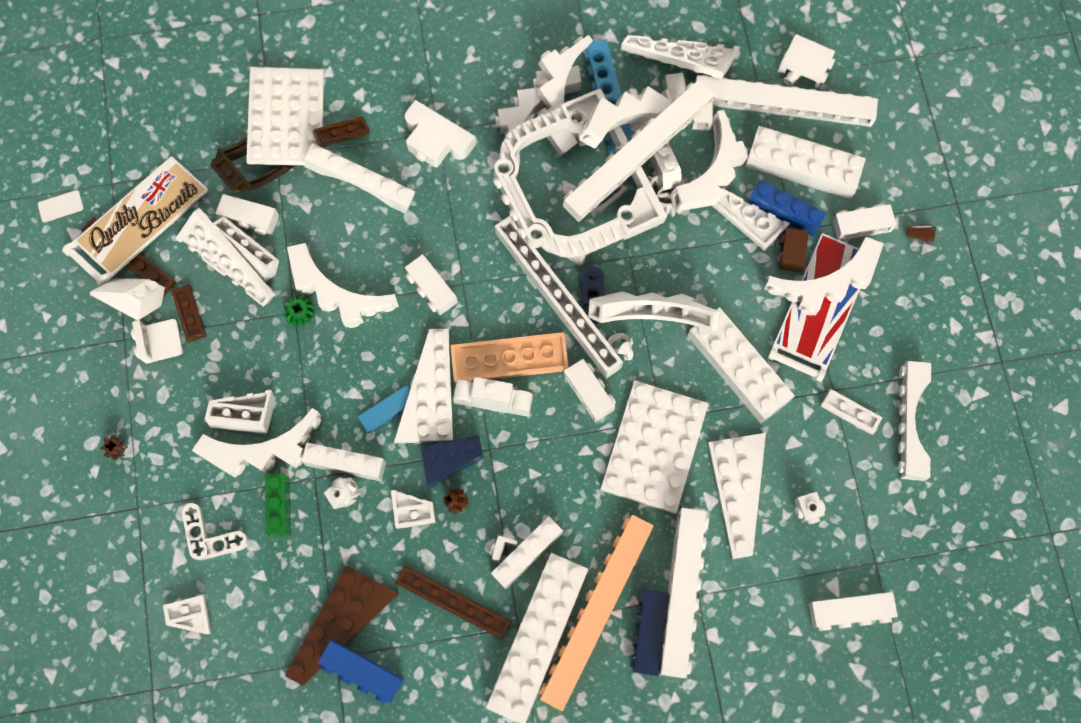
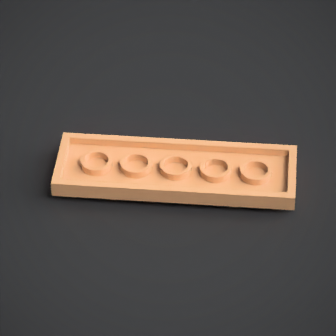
M564 332L450 345L455 384L457 380L473 382L474 377L491 380L562 372L569 368Z

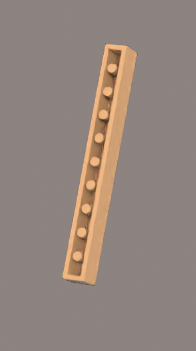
M634 515L630 519H625L621 527L624 532L621 537L617 535L612 545L615 547L612 555L608 553L603 563L606 565L603 573L599 571L594 581L597 583L594 591L590 589L585 599L589 603L586 609H580L576 617L579 623L576 628L571 627L567 635L570 641L567 647L562 645L558 653V657L561 659L558 665L553 664L548 674L551 676L548 684L544 682L539 692L542 695L540 700L563 711L654 525Z

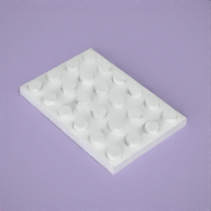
M250 67L247 164L304 165V158L311 144L319 146L312 132L314 129L323 127V69Z
M634 380L600 491L676 515L709 403Z

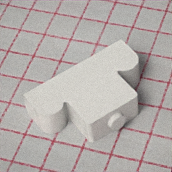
M415 100L406 111V124L412 132L406 140L408 151L414 154L419 161H425L434 167H438L449 151H451L455 159L462 160L475 147L476 139L474 135Z
M474 377L473 382L457 380L453 396L454 404L530 417L533 401L532 393L513 390V384L477 377Z

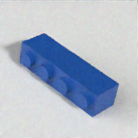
M760 179L748 201V204L758 206L760 210L775 215L776 218L783 222L784 220L789 222L791 226L799 230L809 231V235L813 237L826 215L825 212Z
M330 640L318 664L322 665L321 669L329 674H332V672L340 675L339 679L347 684H350V682L357 684L358 690L365 694H368V692L375 694V699L384 704L387 701L389 703L392 702L404 678L334 640Z

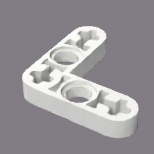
M194 503L184 506L182 516L188 549L192 558L205 560L242 550L248 545V536L240 531L208 539L201 507ZM191 508L197 510L194 513V520H199V522H193L192 516L188 515L191 512ZM195 526H199L201 529V533L197 537L191 535V530ZM237 536L243 538L240 545L236 543L229 544L227 540L229 538V541H235ZM218 540L224 542V548L221 551L214 549V544ZM193 541H199V546L204 548L201 556L195 553L198 550V544L193 543Z

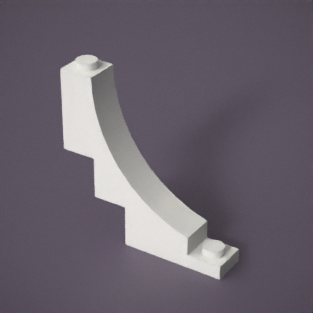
M649 86L646 87L638 99L624 92L615 105L601 97L594 106L579 140L595 149L609 131L624 124L647 123L651 118L655 119L659 116L658 113L664 106L669 107L672 104L671 100Z

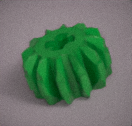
M294 295L293 301L287 299L289 305H283V308L286 310L283 312V316L287 317L286 321L289 324L292 323L294 327H297L299 323L301 327H304V322L306 321L311 323L309 317H315L313 311L316 309L314 305H311V299H306L304 295L300 298Z

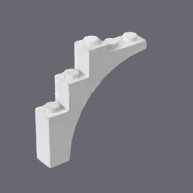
M589 35L585 38L581 36L573 42L575 45L571 48L567 46L559 53L556 49L552 52L548 50L540 56L541 60L538 65L548 79L539 84L540 88L536 92L546 105L545 108L537 113L538 117L552 110L559 109L560 105L564 103V91L568 73L578 55L593 42ZM568 129L547 136V139L559 156L578 143L573 133Z
M579 66L571 67L567 76L564 95L581 91ZM536 71V79H533L534 88L517 90V97L514 98L515 107L498 109V116L495 117L496 127H500L501 134L505 133V137L513 128L523 122L530 121L545 106L536 93L540 88L539 84L548 79L543 71ZM520 152L516 156L518 165H520Z
M724 110L717 111L712 119L715 149L709 169L694 181L676 186L670 194L675 212L715 205L722 197L720 187L729 185L736 177L733 167L742 166L749 157L743 141L736 142L735 134L732 132L729 119Z
M865 237L853 259L838 271L825 277L806 281L783 280L770 276L764 289L768 290L772 295L784 296L791 302H800L799 310L806 315L816 316L821 308L824 297H827L832 302L841 303L846 295L849 284H852L857 289H866L868 287L884 243Z
M306 243L287 247L294 283L299 295H310L313 291H316L318 303L322 311H333L339 307L341 319L345 327L354 328L364 323L362 317L364 315L373 316L376 312H390L399 307L395 294L365 296L349 292L332 283L315 266Z
M622 291L590 299L588 317L600 323L624 319H658L686 323L715 331L718 329L719 311L696 303L695 298L684 294L666 298L653 292L634 296Z
M312 408L303 420L288 432L275 439L257 444H228L216 441L203 434L192 451L234 478L244 471L246 462L266 473L274 467L275 459L279 458L296 469L298 465L301 466L303 464L301 461L304 449L301 447L309 442L313 429H317L322 421V415Z

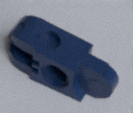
M596 266L585 268L581 275L583 311L587 316L589 315L590 300L588 296H604V275L602 270ZM594 274L596 279L590 280L589 275ZM589 318L594 325L599 323L598 321Z

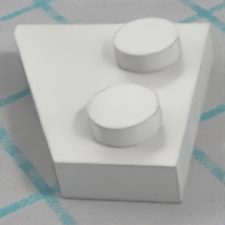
M395 490L391 491L396 529L436 523L433 502L418 499Z
M205 595L163 605L167 626L208 635L212 634Z

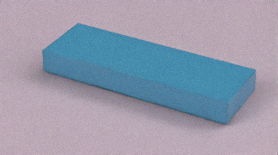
M407 385L358 416L368 434L404 411L410 393Z

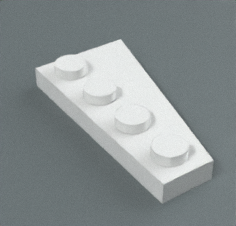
M723 188L721 189L722 197L715 205H712L764 251L790 225L789 222L779 220L775 215L760 210L754 204H748L742 198Z

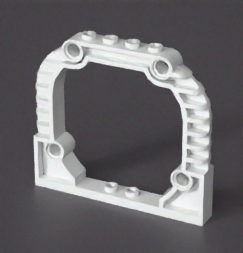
M601 88L563 103L559 109L521 123L509 132L501 145L499 160L496 161L494 167L495 178H493L496 188H500L502 192L501 197L504 204L508 205L511 210L509 211L513 222L516 221L519 226L517 229L520 237L525 238L527 244L532 248L542 247L545 251L559 257L577 258L597 251L621 239L626 240L664 223L667 218L642 167H639L631 175L638 187L631 205L621 206L615 219L582 234L563 236L554 234L546 221L535 218L517 182L519 165L516 156L520 150L529 144L559 131L568 129L571 133H580L601 97L606 99ZM573 119H577V120H579L580 122H579V123H575V122H573L572 120H573ZM620 126L609 131L616 145V152H618V148L624 142L628 143V140ZM502 168H504V169H506L508 172H506V173H501L499 170L502 169ZM621 215H627L630 219L625 220ZM533 233H537L541 237L539 239H535L531 235Z

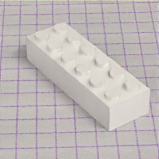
M759 126L745 167L851 200L857 190L866 158Z
M719 307L717 309L719 311L718 329L710 331L694 326L690 329L688 338L759 423L762 424L788 404L795 395Z

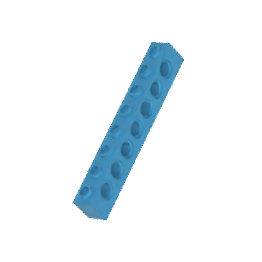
M607 39L593 41L583 51L584 61L588 62L587 74L588 77H592L593 81L591 82V89L595 91L601 88L602 92H609L610 94H604L606 100L615 105L622 95ZM629 124L621 125L620 127L628 142L632 140V133ZM608 132L604 136L605 141L608 140L609 146H607L608 155L612 153L615 155L617 153L616 145Z

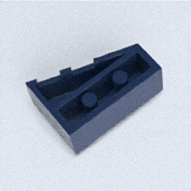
M479 435L421 447L429 489L484 459Z

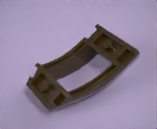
M247 137L226 148H218L215 159H212L210 164L232 193L251 191L262 187L296 166L279 165L265 175L248 182L231 162L247 155Z

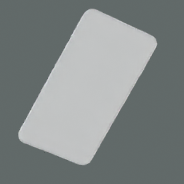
M78 190L38 203L42 222H48L83 210Z

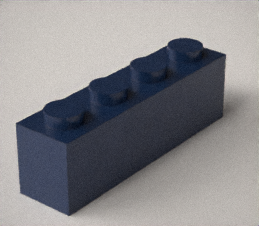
M644 589L643 594L639 593L638 605L641 606V612L636 615L635 626H639L638 635L634 634L632 647H636L635 655H631L630 668H633V673L659 676L669 593Z

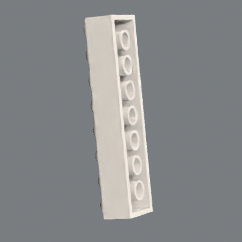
M681 508L677 515L659 675L687 678V675L691 673L692 662L689 661V654L693 653L694 640H691V635L696 631L697 620L694 619V612L698 611L699 599L696 598V593L701 589L702 578H698L700 570H703L704 558L701 557V552L706 547V537H703L705 529L708 528L709 523L706 511Z
M550 554L486 709L517 723H526L588 568L555 554Z

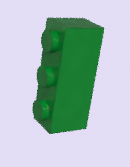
M285 473L265 474L266 534L270 537L291 535L290 477Z

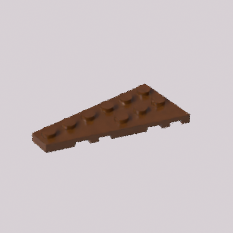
M345 566L285 676L304 686L321 670L322 665L318 664L330 640H334L343 646L347 645L399 594Z

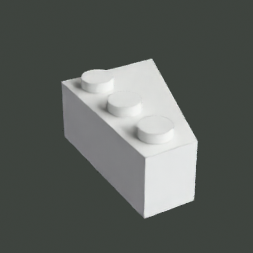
M266 390L265 393H250L247 396L237 398L233 396L211 400L208 404L205 420L210 428L268 434L276 398L272 390Z

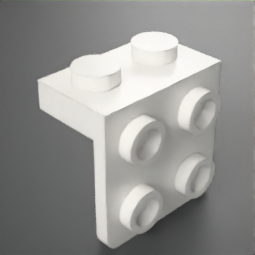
M175 319L147 326L140 320L132 322L133 329H131V335L136 342L134 352L136 357L146 364L175 357L183 353L178 323Z

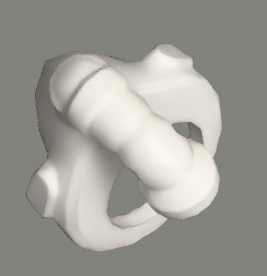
M624 333L612 335L607 342L616 354H624L623 358L625 360H632V337L630 338ZM622 339L626 341L619 349L612 346L616 340Z

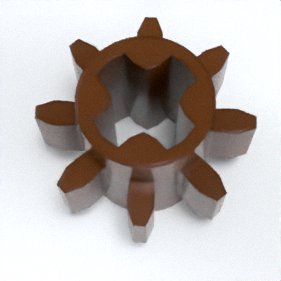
M111 435L110 439H103L104 444L100 449L106 451L104 457L109 458L111 456L112 459L117 460L118 456H125L124 451L128 446L122 444L124 442L123 438L119 437L117 439L116 436Z
M455 488V490L450 489V492L445 494L444 504L445 507L449 508L448 512L457 514V512H463L466 509L468 497L466 494H463L464 490Z

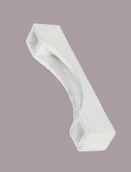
M313 143L304 158V167L318 174L334 177L353 184L374 195L389 207L404 214L407 213L414 198L415 191Z
M907 361L900 368L899 376L902 378V385L899 388L902 404L899 406L901 423L899 424L898 432L901 435V442L898 445V452L901 454V461L898 463V472L901 473L900 479L925 481L930 478V457L919 441L915 425V413L919 397L931 382V363Z

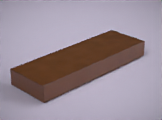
M361 116L314 129L312 133L318 145L322 148L368 135L370 130Z
M188 284L171 290L187 342L190 343L206 337L207 335L191 286Z

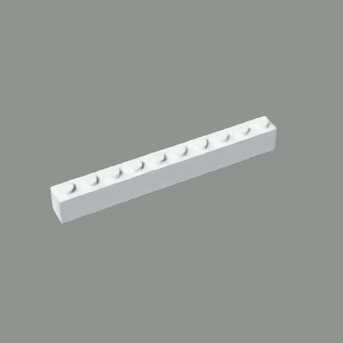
M697 75L695 81L696 83L700 79L715 94L712 102L713 106L870 127H872L876 120L878 99L870 96L861 97L854 96L853 94H838L833 91L822 92L816 89L807 90L800 89L799 87H784L779 84L768 85L762 82L753 83L746 82L745 80H730L725 77L714 78L708 75Z
M700 79L696 83L691 82L685 88V92L682 95L678 94L674 97L669 107L664 106L659 111V116L655 119L651 118L645 124V128L642 131L637 130L633 134L630 142H624L618 148L619 151L615 155L612 153L606 158L605 164L602 167L597 166L591 172L592 176L581 180L574 192L571 190L564 196L563 207L578 222L712 102L715 94Z
M511 216L495 225L496 236L604 377L607 379L620 370L623 361L538 251L530 247L525 238L520 237L517 229L518 225L513 222Z

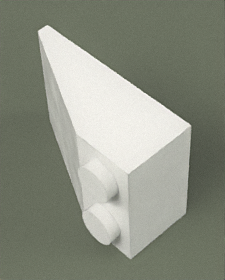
M114 278L90 291V295L139 320L161 307L165 287L149 279Z

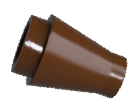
M931 224L908 225L907 237L927 243L929 241L933 242L936 227L931 226Z

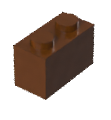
M786 228L784 233L780 234L779 245H781V251H778L777 254L779 269L802 272L805 267L809 231Z

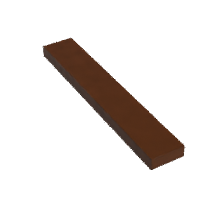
M93 217L81 231H86L97 219ZM140 253L125 265L141 279H149L165 287L163 296L176 284L175 280Z
M404 566L395 583L501 640L511 623L510 620L407 566Z

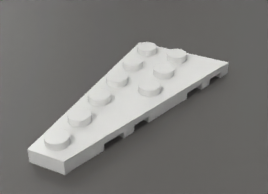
M628 35L621 46V50L627 51L630 54H638L648 59L652 58L662 63L676 65L679 68H687L697 73L708 74L714 78H723L740 49V46H734L731 49L724 48L722 44H717V46L711 47L703 42L683 40L671 43L668 42V39L661 38V41H652L650 37Z
M200 208L195 210L176 237V240L180 243L184 241L189 245L188 249L190 251H197L203 261L223 276L228 275L232 278L233 284L236 286L241 285L245 288L246 294L264 307L276 294L247 263L246 259L239 254L233 244L225 238L220 229L210 221L209 217Z
M429 329L394 443L447 442L453 440L448 329Z
M766 433L708 442L732 559L753 555Z

